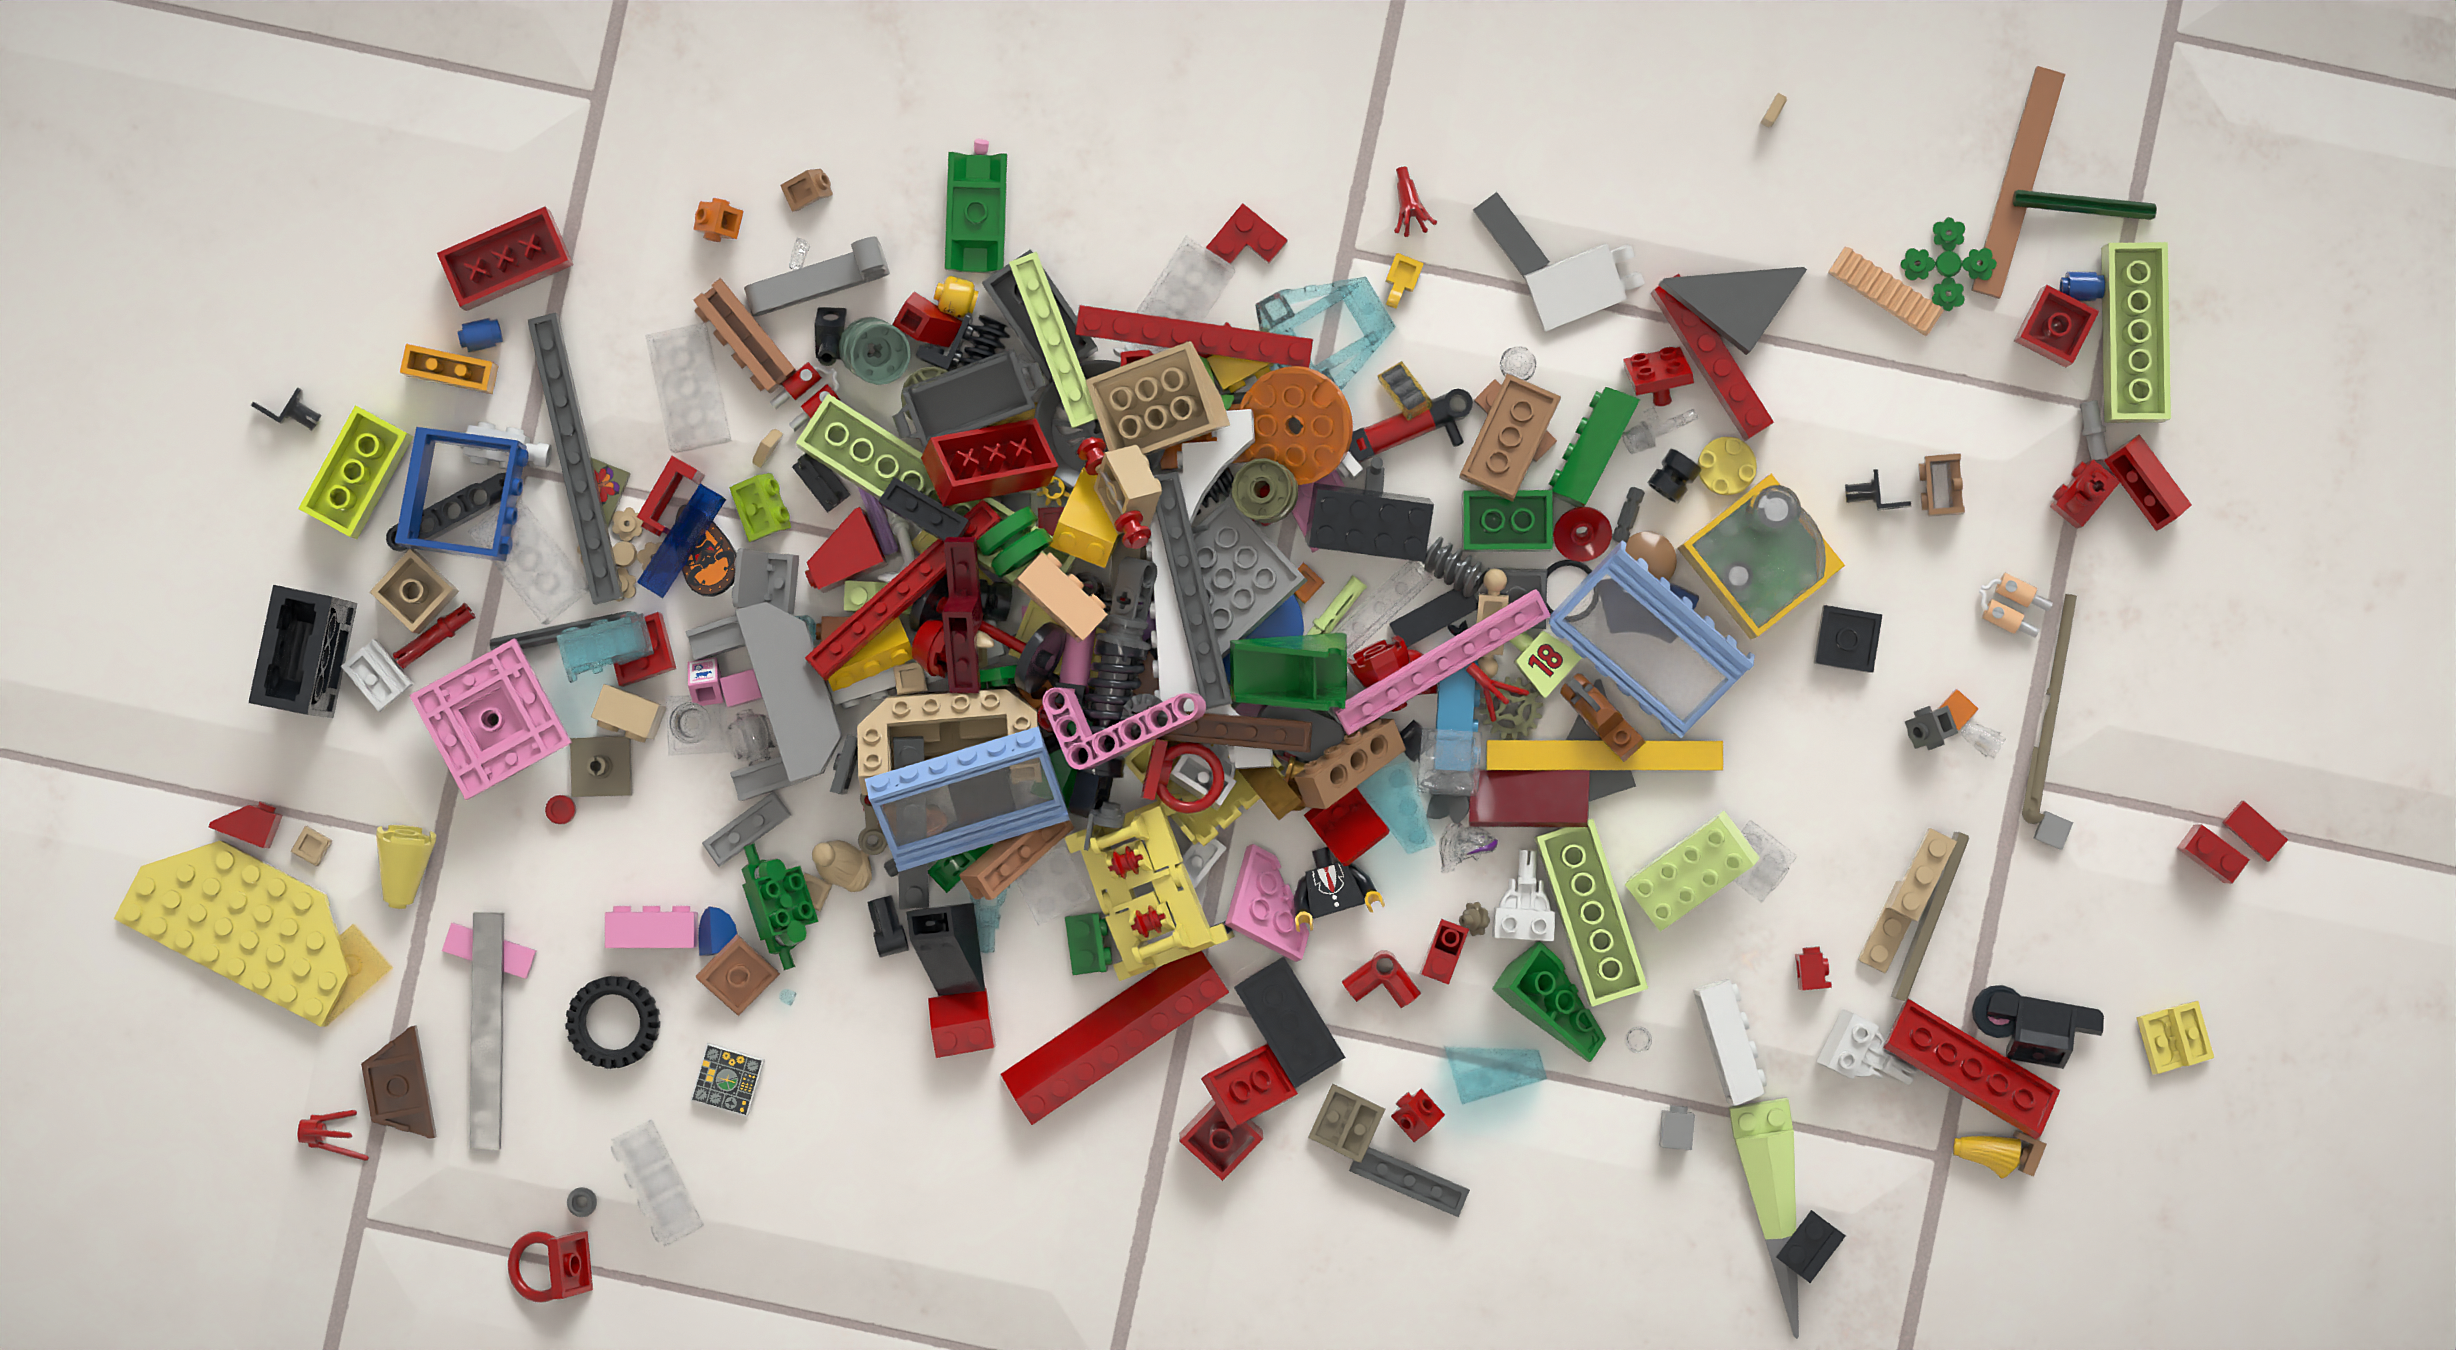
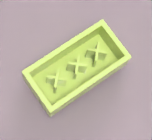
M1722 811L1631 876L1625 883V886L1661 932L1753 867L1760 857L1727 813Z

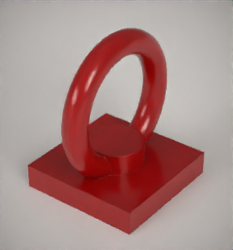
M1153 740L1140 798L1154 800L1157 793L1160 800L1167 807L1185 814L1198 813L1212 806L1221 795L1225 780L1224 769L1217 755L1211 749L1199 743L1183 742L1173 745L1166 750L1167 741ZM1184 754H1194L1203 758L1209 764L1213 775L1212 785L1208 793L1201 799L1192 802H1185L1175 798L1167 789L1173 760Z
M535 1231L519 1238L511 1248L508 1257V1274L515 1290L525 1299L538 1303L548 1302L553 1299H564L592 1291L593 1283L588 1231L575 1232L559 1237L546 1232ZM536 1243H541L548 1247L551 1288L543 1291L534 1290L529 1287L523 1280L519 1268L523 1251L528 1246Z

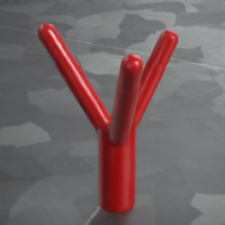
M1474 662L1466 669V672L1483 688L1492 722L1496 721V715L1490 691L1505 705L1509 704V700L1497 688L1524 696L1529 695L1528 690L1491 680Z

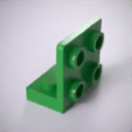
M1100 912L1065 917L1072 974L1107 972L1108 965H1112L1113 960L1111 947H1105L1103 936L1109 935L1105 917L1101 918Z

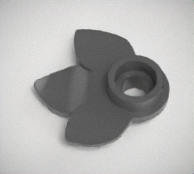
M1460 771L1453 772L1450 775L1435 772L1427 776L1420 783L1422 790L1433 795L1427 810L1428 818L1442 819L1449 815L1451 820L1458 824L1467 816L1470 807L1468 797L1473 790V782L1468 774ZM1458 782H1462L1463 789L1457 792L1456 785Z

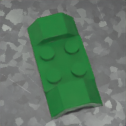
M948 152L945 270L967 273H995L1004 267L1007 153L966 155Z

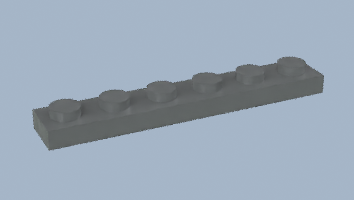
M923 736L893 737L894 770L924 761ZM925 792L896 800L898 846L927 838ZM928 863L898 872L900 909L929 908Z

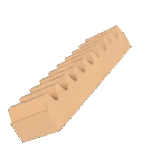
M1845 246L1828 271L1829 274L1924 336L1930 333L1944 311L1941 306L1933 304L1932 300L1924 298L1919 292L1913 291L1912 287L1904 285L1901 280L1893 278L1892 274L1884 272L1881 267L1875 266L1872 261L1864 259L1861 254H1856L1849 247Z

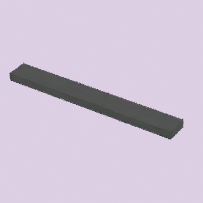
M1176 471L1155 476L1154 478L1159 480L1162 487V494L1156 506L1157 517L1199 695L1205 700L1206 710L1233 704L1179 473Z

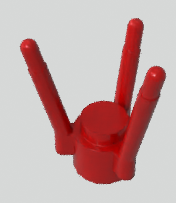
M356 1110L325 1115H311L310 1120H300L297 1131L299 1143H308V1146L311 1148H321L364 1161L369 1159L365 1154L320 1142L324 1141L326 1137L351 1138L352 1133L329 1131L326 1124L322 1122L357 1115Z

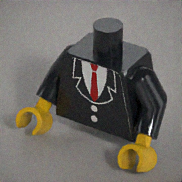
M1328 847L1314 850L1311 852L1316 868L1305 871V876L1298 881L1293 898L1296 931L1300 932L1299 925L1301 923H1308L1310 931H1312L1313 919L1363 904H1366L1369 912L1373 913L1371 907L1373 902H1381L1382 907L1385 906V903L1370 877L1356 864L1351 863L1348 866H1343L1340 862L1333 863Z

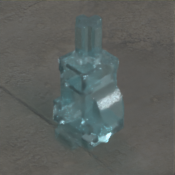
M1011 884L997 896L995 906L981 905V899H974L969 892L970 899L976 906V923L980 952L994 953L995 932L996 929H999L1001 915H999L1000 906L1004 903Z

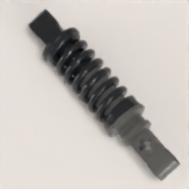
M1126 556L1119 564L1111 611L1106 619L1109 623L1106 633H1097L1095 636L1094 654L1102 658L1101 663L1093 662L1090 667L1092 671L1098 672V677L1089 678L1087 684L1095 688L1094 694L1087 693L1084 696L1086 702L1092 703L1091 709L1082 710L1085 718L1093 720L1092 725H1089L1092 734L1121 722L1123 706L1132 697L1137 695L1131 690L1139 689L1142 685L1141 680L1134 675L1143 673L1145 670V665L1138 661V659L1146 660L1148 651L1151 649V645L1143 641L1142 636L1144 635L1143 631L1148 627L1146 620L1151 605L1154 583L1157 578V566L1154 562ZM1110 735L1105 739L1104 743L1105 748L1109 752L1115 746L1114 739ZM1079 752L1078 758L1080 762L1083 764L1086 763L1088 760V752H1086L1085 757H1081L1082 752ZM1122 755L1091 769H1075L1077 774L1073 794L1069 802V809L1073 815L1088 819L1091 809H1099V807L1103 806L1104 801H1109L1113 778H1124L1123 771L1126 760Z

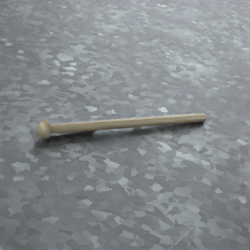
M2065 594L2050 685L2046 692V695L2051 694L2050 702L2044 715L2039 748L2034 746L2022 811L2023 819L2030 824L2040 823L2045 814L2040 813L2077 599V596L2072 594Z

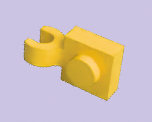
M1396 253L1385 281L1393 284L1386 302L1387 306L1397 309L1404 289L1413 292L1424 263Z

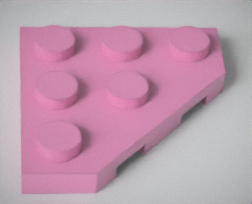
M1254 844L1246 847L1225 925L1295 962L1303 959L1309 931L1305 923L1299 925L1300 932L1296 931L1294 896L1289 884H1284L1278 870L1281 868L1278 858Z

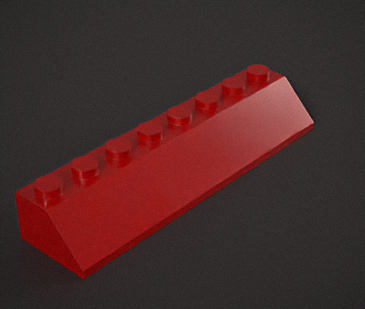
M1198 951L1160 966L1000 1075L1030 1124L1033 1125L1227 995L1229 990L1203 951Z

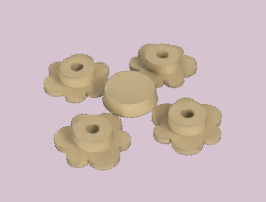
M631 507L626 508L624 512L616 511L612 518L615 523L612 526V531L619 534L623 540L615 544L612 549L616 565L620 567L617 570L625 598L635 596L636 588L633 585L636 583V578L633 575H629L628 570L624 567L631 566L637 558L643 564V571H652L660 575L665 572L666 565L671 562V556L667 554L668 547L665 543L659 542L654 544L648 542L645 544V549L640 550L637 554L635 546L628 542L633 539L634 535L640 536L643 532L641 528L643 521L637 518L638 513H635ZM627 521L630 523L629 526L625 525ZM578 546L577 552L581 555L580 547ZM653 555H656L655 560H652ZM624 598L617 599L616 601L620 602V601H622Z

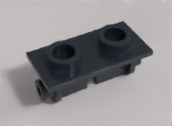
M806 453L798 458V462L792 466L827 513L851 495L830 468Z

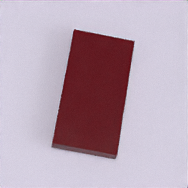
M1472 770L1473 790L1470 794V827H1588L1590 770Z

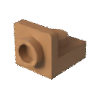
M822 169L806 170L780 185L792 212L799 211L820 198H828L833 195L830 188V180Z
M2015 1131L2014 1137L2028 1142L2027 1148L2023 1147L2021 1149L2018 1170L2034 1177L2047 1144L2039 1141L2040 1137L2036 1140L2024 1132Z

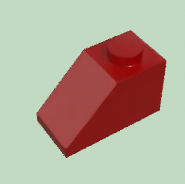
M259 801L258 806L247 805L211 821L208 828L261 848H270L283 815L275 812V806Z

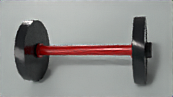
M947 573L913 603L909 618L911 630L917 632L922 624L928 620L943 621L942 611L949 598ZM982 620L978 629L988 634L992 639L1021 654L1015 671V684L1030 694L1038 691L1047 682L1057 667L1065 648L1066 631L1053 622L1043 624L1033 634L1028 643L1015 638Z

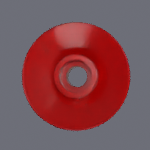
M1577 507L1565 512L1558 519L1554 527L1553 539L1557 550L1564 557L1572 561L1585 562L1599 557L1607 550L1612 539V528L1608 518L1601 511L1591 507ZM1580 527L1587 528L1583 533L1576 532Z

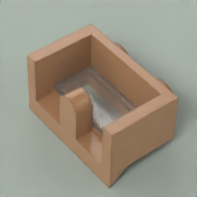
M1961 453L1925 456L1924 463L1919 464V479L1926 483V493H1921L1922 510H1928V517L1965 513L1962 498L1963 480L1960 471Z

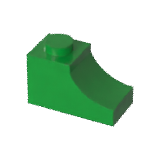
M994 844L940 859L928 870V874L948 893L962 880L959 875Z

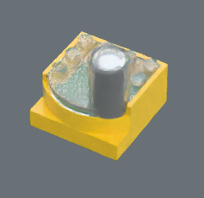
M1772 473L1677 547L1750 640L1760 636L1845 566L1825 541L1813 518L1801 507L1796 493L1790 488L1780 485Z

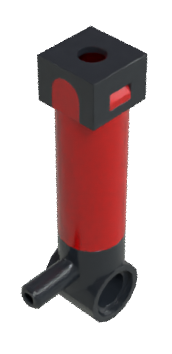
M1453 389L1411 410H1406L1366 428L1353 431L1348 451L1358 463L1373 458L1377 454L1445 426L1453 447L1460 446L1464 441L1455 421L1463 420L1468 416L1473 406L1472 397L1464 389ZM1459 397L1463 399L1466 405L1465 410L1462 412L1453 411L1449 404L1452 398Z

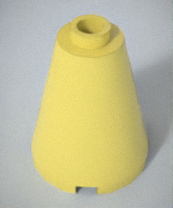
M389 825L388 831H383L382 826L377 828L376 840L383 900L389 903V907L405 909L406 905L413 903L436 843L437 835L434 832L430 831L429 836L422 834V828L407 825Z

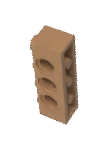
M1377 718L1349 736L1346 734L1341 743L1327 748L1324 751V755L1319 759L1304 765V770L1295 775L1294 778L1307 808L1327 809L1406 750L1394 719Z

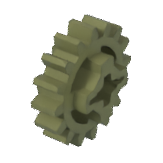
M1509 676L1505 677L1504 680L1505 684L1528 691L1532 686L1530 682L1522 686L1520 677L1516 679L1515 683H1511ZM1497 688L1511 704L1521 701L1523 703L1515 710L1516 716L1513 717L1511 713L1499 716V713L1503 712V709L1507 707V705L1500 701L1498 710L1495 711V722H1492L1490 719L1485 698H1480V702L1486 705L1485 709L1479 711V714L1487 716V719L1482 722L1483 726L1491 724L1493 727L1490 733L1494 734L1500 731V739L1502 740L1506 738L1507 734H1511L1512 740H1517L1518 732H1521L1524 737L1528 736L1526 728L1530 727L1535 730L1537 725L1533 722L1534 718L1541 719L1543 716L1536 712L1537 708L1543 706V703L1535 701V698L1540 694L1539 692L1531 693L1529 691L1528 696L1523 695L1518 698L1511 696L1509 691ZM1490 691L1491 698L1493 701L1495 695ZM1530 704V715L1525 722L1522 714L1524 707ZM1502 719L1512 722L1515 728H1506L1497 722Z

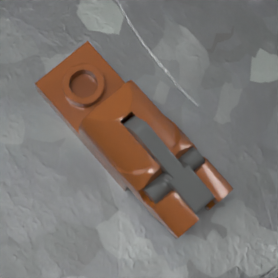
M1578 673L1574 675L1568 684L1565 683L1560 691L1562 697L1583 718L1586 725L1623 762L1646 743L1643 737L1583 674Z

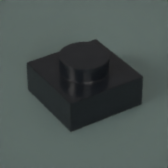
M1415 720L1410 722L1400 732L1406 748L1404 753L1414 763L1436 743Z

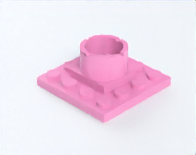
M515 638L409 695L465 800L471 799L572 744ZM494 715L499 717V722L496 725H493L491 721Z

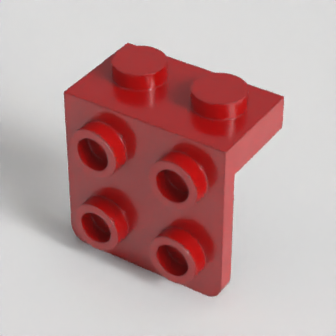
M1357 787L1327 809L1312 808L1303 815L1343 866L1350 865L1390 832V829L1369 805Z

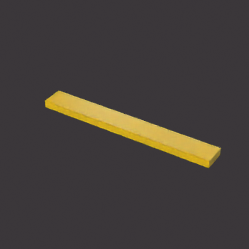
M1486 740V770L1723 771V741H1645L1646 743L1623 762L1603 741Z

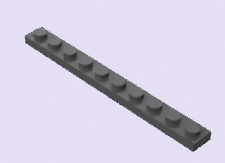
M551 313L528 319V326L592 603L598 605L624 598L559 315Z

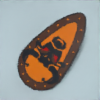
M682 505L677 511L675 520V541L685 581L692 591L701 596L714 597L722 594L734 584V563L737 552L730 540L709 516L695 507Z

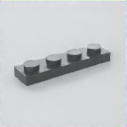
M1368 1147L1362 1162L1359 1163L1353 1160L1349 1169L1352 1173L1456 1217H1459L1470 1191L1466 1187L1371 1147Z

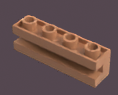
M719 278L711 285L713 288L705 294L701 293L693 300L698 306L694 311L705 324L710 320L716 328L713 334L723 346L728 343L735 352L731 356L742 369L747 366L754 375L750 377V380L760 392L766 389L771 394L797 370L725 282Z
M1068 820L999 841L959 876L974 899L985 897L986 900H993L1075 827Z

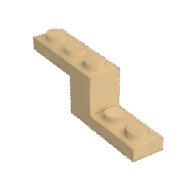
M1928 828L1903 881H1896L1858 958L1859 961L1883 973L1887 972L1911 921L1919 920L1957 841Z

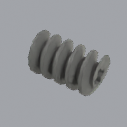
M1439 537L1426 552L1425 562H1422L1423 565L1425 564V571L1428 573L1434 571V576L1437 579L1444 577L1446 585L1454 583L1453 588L1457 592L1463 590L1465 597L1473 596L1483 584L1484 576L1488 570L1483 573L1480 572L1482 562L1480 561L1472 567L1473 557L1471 555L1461 560L1463 553L1461 549L1452 554V543H1449L1445 548L1441 547L1444 539Z

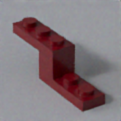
M946 537L944 547L949 598L942 611L949 693H979L981 682L976 634L983 620L976 537Z

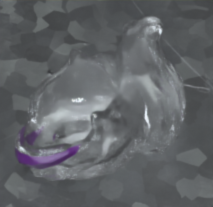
M1451 822L1445 827L1439 839L1438 849L1442 862L1441 872L1446 874L1455 871V867L1459 863L1470 857L1478 861L1482 854L1496 850L1498 840L1483 828L1464 827L1462 823L1455 824Z

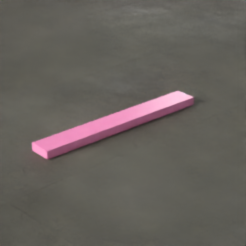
M1535 589L1402 667L1397 672L1346 700L1345 709L1334 707L1333 711L1345 733L1349 736L1550 617L1551 615L1539 591Z

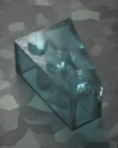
M637 612L625 613L620 616L619 620L608 622L607 619L598 620L591 623V627L580 630L579 627L563 630L561 635L556 636L569 683L578 680L577 674L592 670L593 674L603 672V666L615 663L623 665L654 654L643 613L638 615Z
M1408 761L1378 770L1357 786L1407 854L1437 845Z
M1443 1046L1461 1104L1547 1079L1538 1049Z

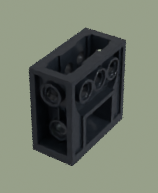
M273 585L248 703L305 715L334 718L344 670L341 665L346 661L358 603Z

